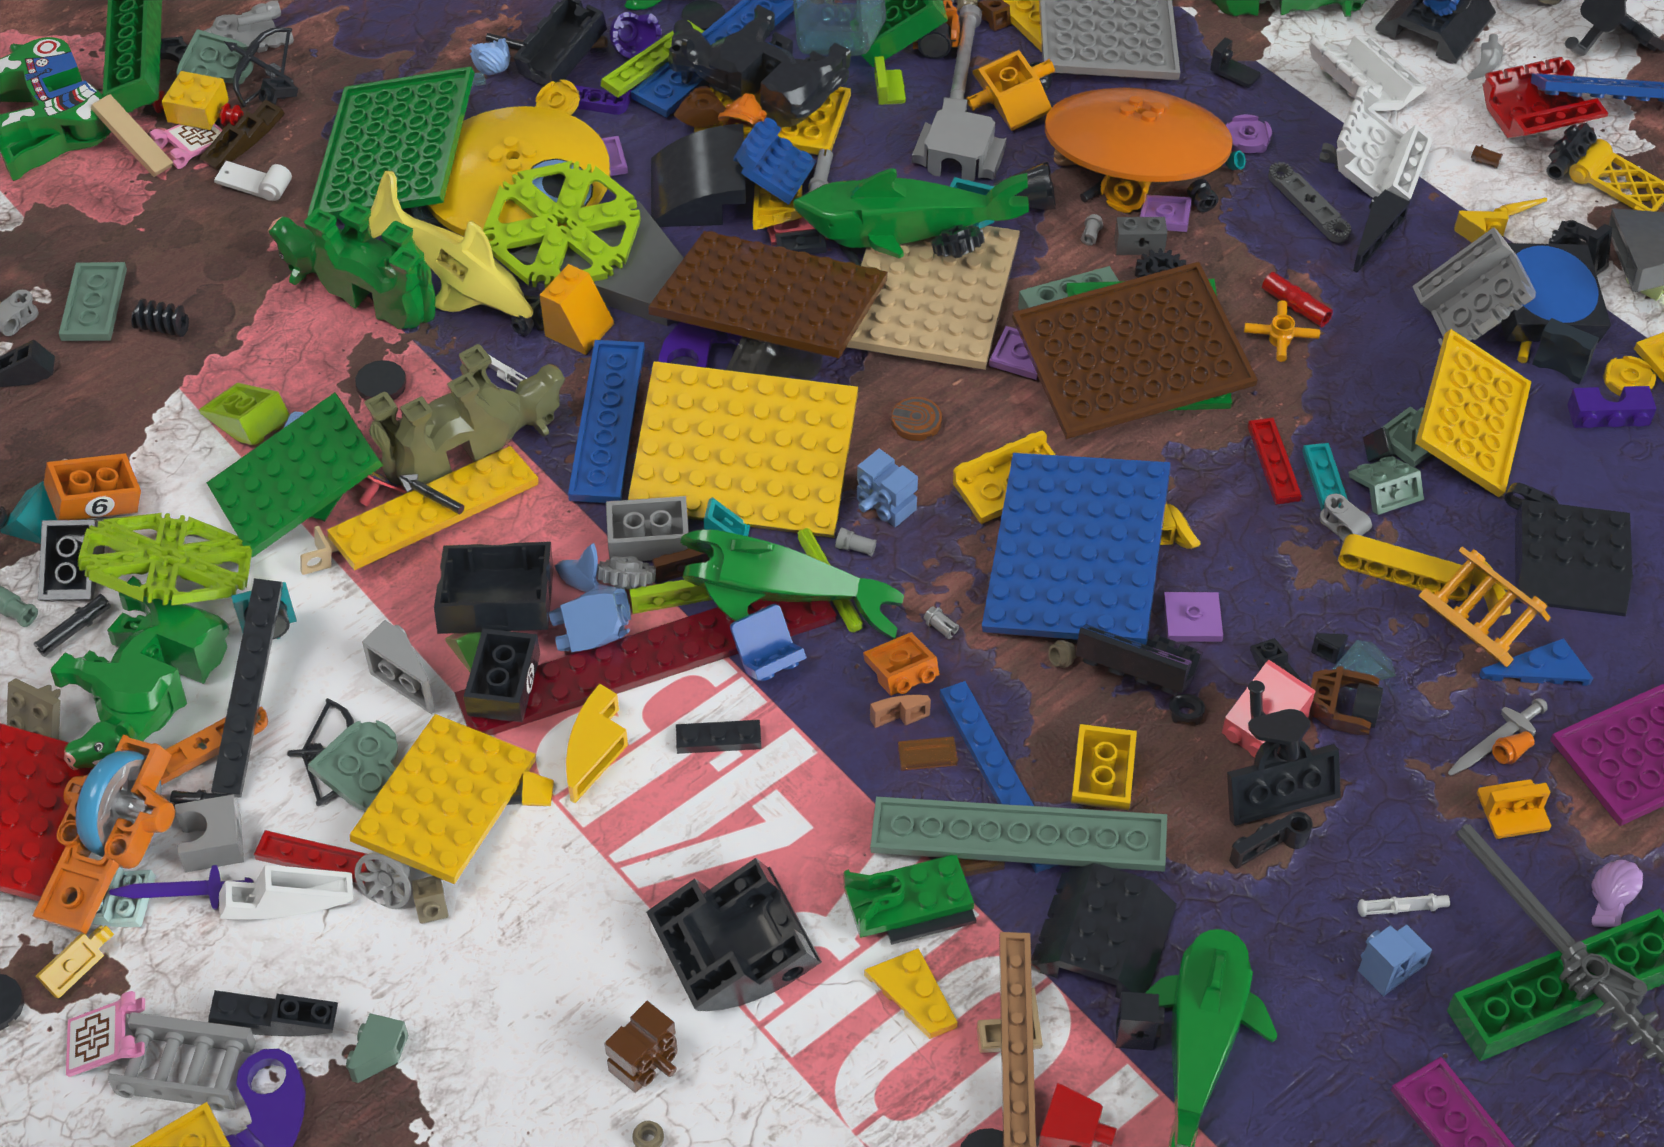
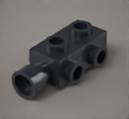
M1587 122L1579 126L1574 124L1564 131L1565 135L1553 145L1554 149L1548 155L1551 163L1546 169L1550 178L1561 180L1568 172V167L1576 164L1581 157L1585 156L1586 150L1591 144L1596 142L1597 136Z

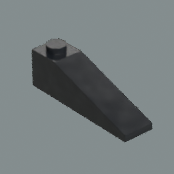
M1386 189L1378 197L1375 196L1369 205L1371 210L1353 268L1354 272L1357 273L1406 219L1410 201Z

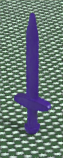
M212 865L209 880L130 884L111 889L109 894L132 899L209 895L212 909L217 910L219 907V892L225 881H221L218 866ZM245 877V880H235L236 882L254 883V880L249 877Z

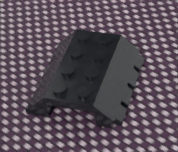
M1085 624L1079 630L1076 655L1082 657V662L1092 666L1102 664L1109 667L1108 671L1121 676L1127 673L1135 676L1134 680L1139 683L1151 685L1152 682L1162 686V691L1177 695L1178 692L1182 693L1191 685L1200 665L1203 652L1182 643L1176 649L1174 648L1176 641L1157 634L1150 640L1148 639L1150 632H1148L1147 644L1144 645Z
M1098 863L1071 867L1069 872L1061 874L1056 888L1058 894L1054 895L1047 913L1049 919H1045L1038 938L1041 943L1036 944L1031 964L1038 966L1040 973L1054 978L1058 977L1059 968L1061 967L1117 985L1115 997L1119 999L1121 992L1146 993L1150 989L1177 904L1150 879Z

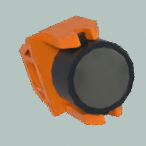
M943 0L948 21L913 42V49H919L927 58H943L950 52L951 45L952 47L959 46V16L957 8L953 6L951 0Z

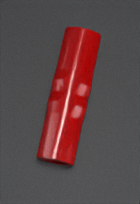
M1271 272L1263 281L1262 289L1280 301H1286L1287 307H1290L1296 313L1301 314L1319 327H1324L1333 315L1332 309L1277 273Z

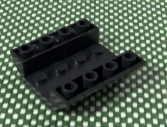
M1398 0L1376 25L1375 30L1396 38L1401 30L1406 27L1409 30L1439 41L1436 56L1456 64L1492 20L1496 11L1489 0H1471L1466 11L1440 16L1433 13L1430 7L1425 6L1423 0Z

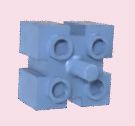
M880 448L857 466V481L859 484L857 486V500L860 502L858 506L862 512L876 509L877 515L882 521L896 527L917 510V496L913 493L917 491L918 476L903 465L898 467L895 464V459Z

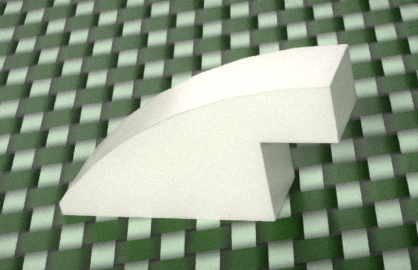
M264 865L255 883L224 882L219 892L220 919L282 918L321 911L351 902L354 898L352 873Z

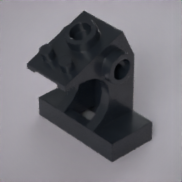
M1574 220L1561 221L1558 230L1553 231L1549 244L1588 245L1596 275H1598L1609 265L1613 227L1603 224L1597 230H1594Z

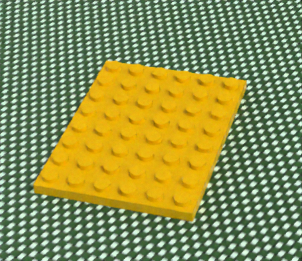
M654 361L628 500L686 496L688 519L704 521L708 501L713 497L743 519V522L750 527L798 533L799 530L809 528L815 536L835 538L858 387Z

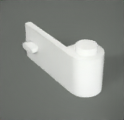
M226 161L215 177L214 183L269 201H277L290 183L292 175L286 167L279 164L272 165L267 173H263Z

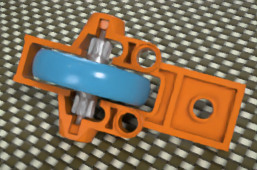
M123 735L115 752L100 760L89 775L77 776L69 780L64 790V801L69 808L57 831L58 841L66 847L32 915L33 917L47 923L87 934L119 867L125 869L136 867L141 862L154 833H162L170 828L175 817V808L171 802L161 796L160 779L172 755L159 744H150ZM92 852L103 858L95 860L89 858V855ZM77 891L76 900L71 904H67L70 894Z

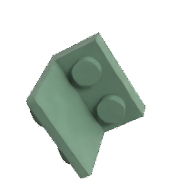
M1393 456L1383 457L1379 462L1373 464L1359 465L1357 469L1349 471L1350 478L1370 488L1372 511L1377 515L1424 500L1421 471Z

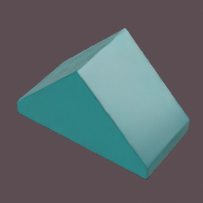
M713 497L709 499L704 516V530H719L748 537L750 526L745 524L743 519Z

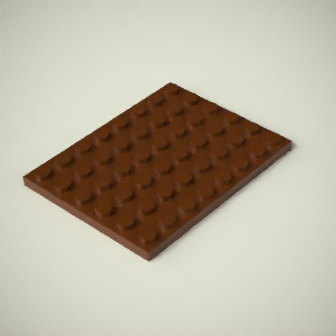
M704 231L650 303L649 315L840 358L885 285L888 272L875 267H864L852 262L833 260L830 257H819L810 255L807 252H797L784 247L770 246L758 241L743 240L736 236L730 237L713 231Z
M1199 261L1015 311L1012 315V319L1066 439L1256 386L1258 381Z

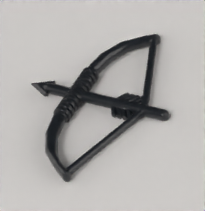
M270 28L260 33L250 43L246 51L238 47L237 43L224 41L231 52L234 50L242 55L233 76V89L242 107H246L248 102L259 95L258 90L244 101L239 92L241 74L245 71L250 61L264 68L266 76L270 78L287 77L294 83L293 79L284 74L292 28ZM277 32H287L281 67L275 63L268 65L254 56L260 47V43L266 37Z
M326 698V704L303 749L287 751L289 757L302 756L317 800V806L323 805L338 794L332 790L324 797H320L314 776L308 770V764L325 748L321 743L313 744L311 742L330 706L341 712L346 720L347 728L354 724V719L348 709L329 698Z

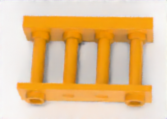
M1461 547L1459 552L1467 561L1440 591L1436 590L1433 594L1425 588L1419 594V597L1426 605L1507 668L1514 660L1508 653L1509 645L1537 614L1548 622L1551 618L1545 610L1548 606L1536 596L1532 599L1483 563L1486 559L1473 549L1469 552L1464 547ZM1475 567L1487 576L1460 607L1456 606L1452 609L1447 605L1450 595ZM1495 583L1507 590L1505 595L1480 623L1476 622L1473 625L1467 620L1469 618L1468 613ZM1517 598L1528 608L1500 639L1496 638L1493 641L1487 636L1490 633L1488 631L1489 628Z

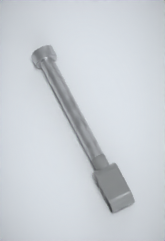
M968 4L960 10L959 23L962 29L950 98L944 97L943 108L967 112L968 100L964 99L974 32L975 28L980 25L982 11L976 5Z

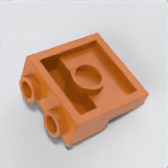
M912 632L863 652L864 661L877 674L878 683L890 696L897 693L905 694L911 687L920 683H931L936 676L940 675L937 657Z

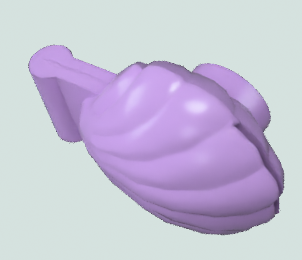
M1616 860L1607 863L1596 872L1591 884L1592 893L1598 901L1595 915L1592 917V925L1594 927H1616L1621 925L1624 907L1642 889L1643 873L1635 863L1628 862L1627 860Z

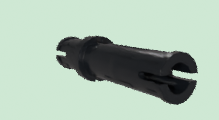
M99 594L84 607L75 609V613L38 641H35L33 643L34 646L38 647L36 649L43 657L47 656V654L83 627L91 626L94 619L111 608V604L108 603L109 601L104 595Z

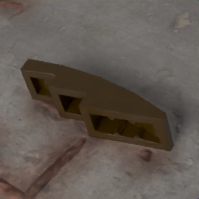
M265 99L253 114L247 111L235 126L228 123L199 157L200 160L219 170L226 161H234L254 146L285 115L284 111Z

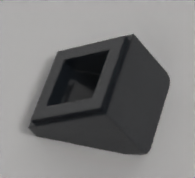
M1385 427L1363 437L1368 462L1394 455L1389 431Z
M1317 633L1311 652L1336 664L1345 650L1349 635Z

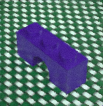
M1624 386L1618 402H1610L1604 399L1599 387L1573 388L1567 404L1574 428L1650 426L1656 411L1649 386Z

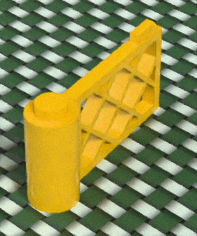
M1596 139V142L1591 144L1586 150V155L1569 168V175L1576 183H1590L1633 208V210L1657 212L1664 204V194H1654L1653 188H1659L1664 191V181L1615 154L1611 145L1603 139ZM1612 162L1622 167V170H1613ZM1625 176L1627 182H1618L1616 177ZM1632 176H1638L1643 182H1634ZM1599 177H1609L1611 183H1606L1600 180ZM1637 188H1646L1648 194H1638ZM1621 189H1630L1632 195H1626ZM1641 201H1651L1652 209L1642 204Z

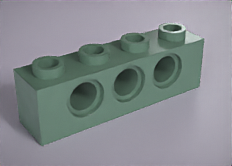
M1107 266L1061 280L1051 281L1019 291L1018 308L1022 310L1066 298L1067 283L1115 282L1119 280L1111 267Z

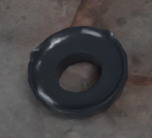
M1191 694L1174 696L1169 703L1172 721L1174 723H1177L1178 720L1185 723L1195 722L1198 725L1205 712L1204 702L1199 697ZM1182 707H1187L1192 709L1194 712L1191 714L1182 713L1179 709Z

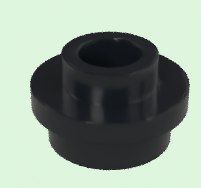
M518 315L519 318L512 316L511 326L513 330L523 336L529 335L534 328L533 319L531 317L527 319L521 315Z

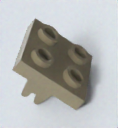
M17 678L8 682L7 725L59 740L61 700L58 698L61 695V690L56 689L52 691L51 685L37 689Z

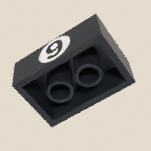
M482 629L463 696L467 716L523 722L540 658L537 634Z

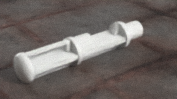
M491 357L492 363L488 367L495 370L497 377L517 388L510 381L512 380L519 384L523 379L515 374L527 379V377L518 373L513 368Z
M1433 893L1428 896L1391 897V899L1369 901L1361 899L1358 902L1357 908L1361 917L1384 913H1393L1395 915L1398 912L1430 909L1431 911H1436L1438 908L1449 907L1450 899L1448 895L1436 896Z

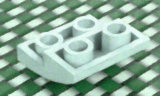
M119 867L91 924L112 927H141L149 898L132 899L113 896L109 894V891L130 884L154 883L156 875L152 870L124 871Z

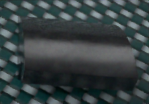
M743 124L723 125L692 133L667 145L651 158V217L659 227L723 225L722 204H746L745 176L741 173L743 167L739 162L733 161L735 154L744 141Z

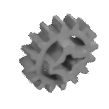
M614 556L611 560H606V562L600 561L597 565L596 577L598 580H603V583H609L617 588L634 589L641 586L645 587L646 584L652 585L655 582L656 569H654V566H649V563L638 561L637 557Z

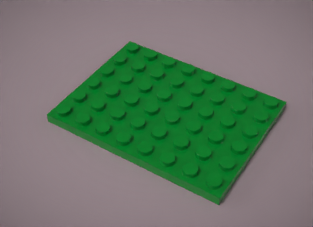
M472 66L344 87L307 216L315 208H318L335 216L337 219L339 214L351 202H356L371 209L385 171H392L396 176L397 198L402 209L443 203L475 75Z

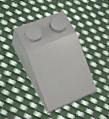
M384 620L362 641L370 674L430 714H433L435 706L429 680L406 632L399 625H392Z

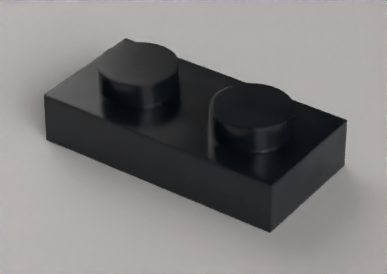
M816 229L775 234L776 247H784L797 252H807L810 255L826 253L825 237Z

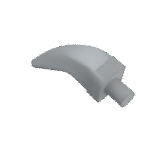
M1497 34L1489 35V41L1482 43L1480 63L1467 76V79L1481 78L1486 73L1492 72L1499 65L1504 48L1498 43Z

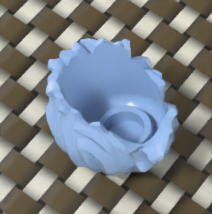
M505 38L499 39L498 42L494 40L485 44H472L470 55L477 70L486 75H494L508 68L511 56Z

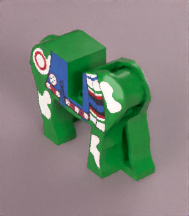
M46 37L30 41L24 45L15 43L10 45L9 52L11 54L0 58V102H33L34 105L33 107L0 114V153L9 175L15 181L20 179L29 170L42 166L65 152L98 145L107 138L111 130L91 109L93 103L104 98L103 95L87 81H82L70 47L64 40Z

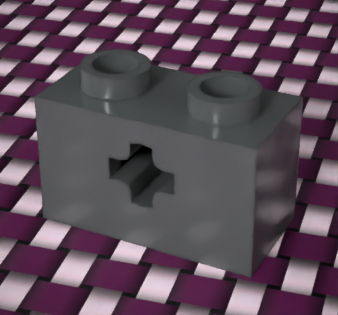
M1117 217L1114 236L1116 255H1141L1143 253L1149 255V250L1152 249L1155 253H1158L1159 248H1162L1163 253H1165L1167 240L1165 217Z

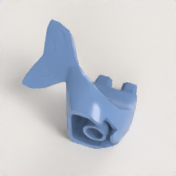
M592 543L584 550L579 560H562L555 565L556 571L565 583L585 592L580 597L560 605V608L549 612L551 624L556 626L565 623L567 634L555 637L558 651L571 650V652L598 648L624 637L630 631V629H625V625H628L629 620H631L627 592L622 588L600 584L596 580L598 556L595 543Z

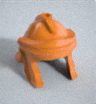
M745 93L731 104H727L725 111L719 114L718 120L723 122V125L737 123L743 124L744 127L753 128L757 122L765 120L767 113L762 110L760 104L755 100V95Z

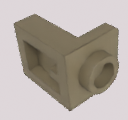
M430 876L411 881L419 922L423 924L448 918L449 914L442 879Z

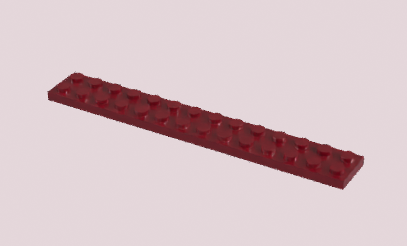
M759 600L749 605L747 610L750 615L772 604L780 606L790 636L836 622V614L829 601L783 602ZM716 607L618 639L598 648L584 650L538 665L523 722L467 716L463 697L465 689L454 692L466 726L491 736L582 706L599 684L618 694L739 654L730 630V625L735 621Z

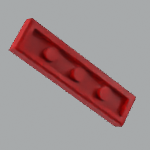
M1274 417L1248 421V429L1275 505L1301 501L1302 495Z
M265 830L255 850L254 857L259 861L286 867L352 873V882L357 883L355 878L356 863L367 853ZM363 863L361 873H370L371 871Z

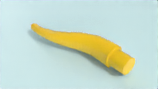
M1547 198L1505 204L1496 208L1494 212H1507L1509 217L1547 202Z

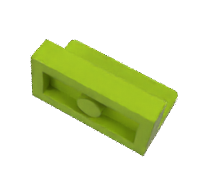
M884 56L875 57L874 76L878 104L905 103L906 97L902 70H886Z

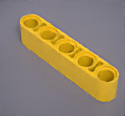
M1350 534L1345 537L1338 557L1339 564L1346 569L1420 591L1427 588L1433 594L1436 590L1440 591L1462 566L1461 564L1356 534ZM1473 572L1466 577L1448 599L1462 601L1467 598L1473 579Z

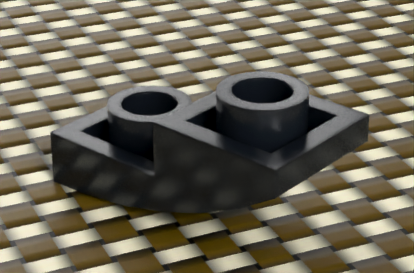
M1275 638L1250 646V651L1259 670L1270 660L1301 681L1299 675L1288 663V653Z

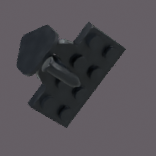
M1584 0L1580 8L1581 15L1593 26L1580 43L1576 37H1569L1565 41V46L1577 55L1584 56L1603 32H1612L1618 26L1654 52L1657 48L1664 52V40L1627 14V0Z
M1258 680L1251 681L1248 684L1251 714L1248 728L1256 739L1265 742L1260 746L1255 755L1254 765L1227 772L1229 815L1232 824L1237 826L1341 798L1339 749L1336 745L1331 744L1310 750V747L1302 739L1311 726L1310 720L1306 715L1296 709H1285L1265 714L1263 711L1265 685Z

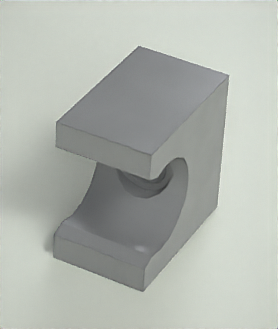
M234 794L175 804V813L183 832L205 831L197 840L182 842L177 845L178 856L185 873L208 869L212 865L220 867L244 862L241 814Z

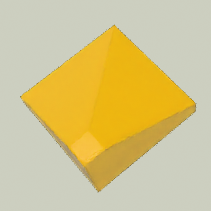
M524 771L522 805L551 806L554 780Z

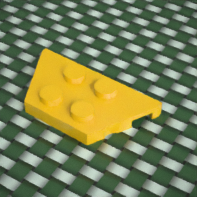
M755 183L753 230L802 218L793 207L794 200L802 196V185L790 204H787Z

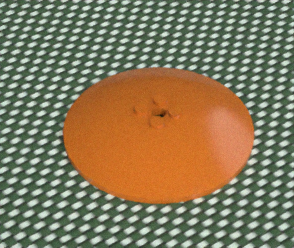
M1107 88L1077 93L1056 103L1049 110L1045 120L1046 137L1060 154L1092 171L1135 181L1171 182L1206 175L1220 168L1228 160L1233 143L1232 135L1227 126L1205 108L1167 93L1141 88Z

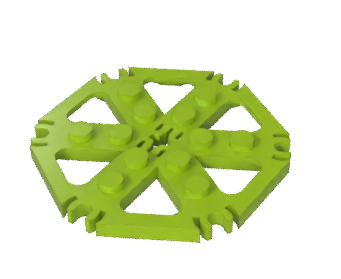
M572 161L519 171L517 172L518 175H512L513 185L504 181L503 188L499 186L483 231L488 240L494 239L489 241L493 256L527 285H529L531 279L533 287H536L539 281H545L546 288L560 273L568 247L592 265L583 271L590 274L593 282L608 279V275L613 276L612 265H616L620 269L623 268L622 262L626 265L641 221L639 209L631 210L637 208L634 196L595 166L592 172L591 164H588L585 170H580L578 161L574 165ZM554 174L564 175L565 181L557 202H554L533 185V180ZM593 182H600L616 195V199L613 201L583 207ZM507 200L513 201L533 217L506 224L498 220L503 205ZM558 223H561V224L567 223V227H565V226H563V225H561V226L558 227ZM626 225L621 243L615 247L609 246L592 232ZM542 242L535 262L531 265H524L507 251V249Z
M162 513L103 519V521H98V527L89 526V529H86L78 557V566L80 570H85V576L89 577V580L143 602V598L146 596L148 603H152L153 599L163 600V605H167L169 600H172L171 605L229 598L232 595H236L237 589L243 591L245 587L247 588L252 549L250 546H243L242 540L237 535L190 516L188 521H185L184 515H181L179 519L170 518V513H166L164 518H162ZM134 530H156V540L138 534ZM187 535H198L210 540L184 544ZM100 545L108 546L116 551L114 553L93 554L94 548ZM224 562H234L239 565L238 572H232L217 565ZM148 573L146 583L140 587L132 586L126 581L119 579L122 575H142ZM177 576L203 585L204 589L178 592L175 588Z

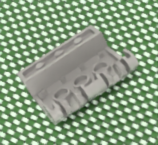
M1494 227L1412 286L1420 304L1431 311L1443 338L1444 334L1452 329L1469 341L1472 339L1476 340L1481 334H1485L1499 324L1502 319L1504 320L1509 317L1511 311L1514 309L1519 310L1523 304L1529 303L1536 295V291L1518 256ZM1439 338L1438 341L1441 346L1443 340Z

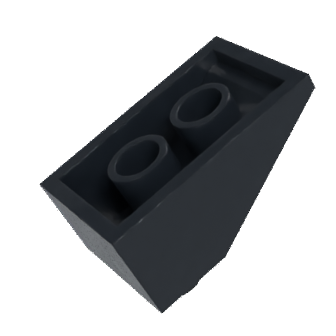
M42 521L38 585L39 601L93 600L97 583L85 576V570L79 569L78 557L86 529H89L91 525L98 527V521ZM103 545L94 548L93 554L105 553V546Z

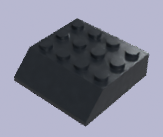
M1522 500L1515 518V587L1531 599L1534 596L1538 597L1548 607L1626 616L1633 577L1630 513ZM1517 598L1515 599V603H1522Z

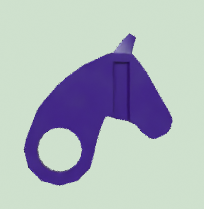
M680 322L664 340L658 362L670 363L677 357L688 356L698 362L696 367L708 368L712 343L733 344L742 350L750 351L756 347L758 340Z
M279 1048L262 1049L249 1056L238 1069L236 1086L245 1101L252 1122L240 1133L226 1136L231 1147H293L302 1124L305 1107V1086L300 1070L290 1054ZM276 1065L286 1070L283 1084L272 1093L259 1094L252 1090L251 1083L254 1076L264 1067Z

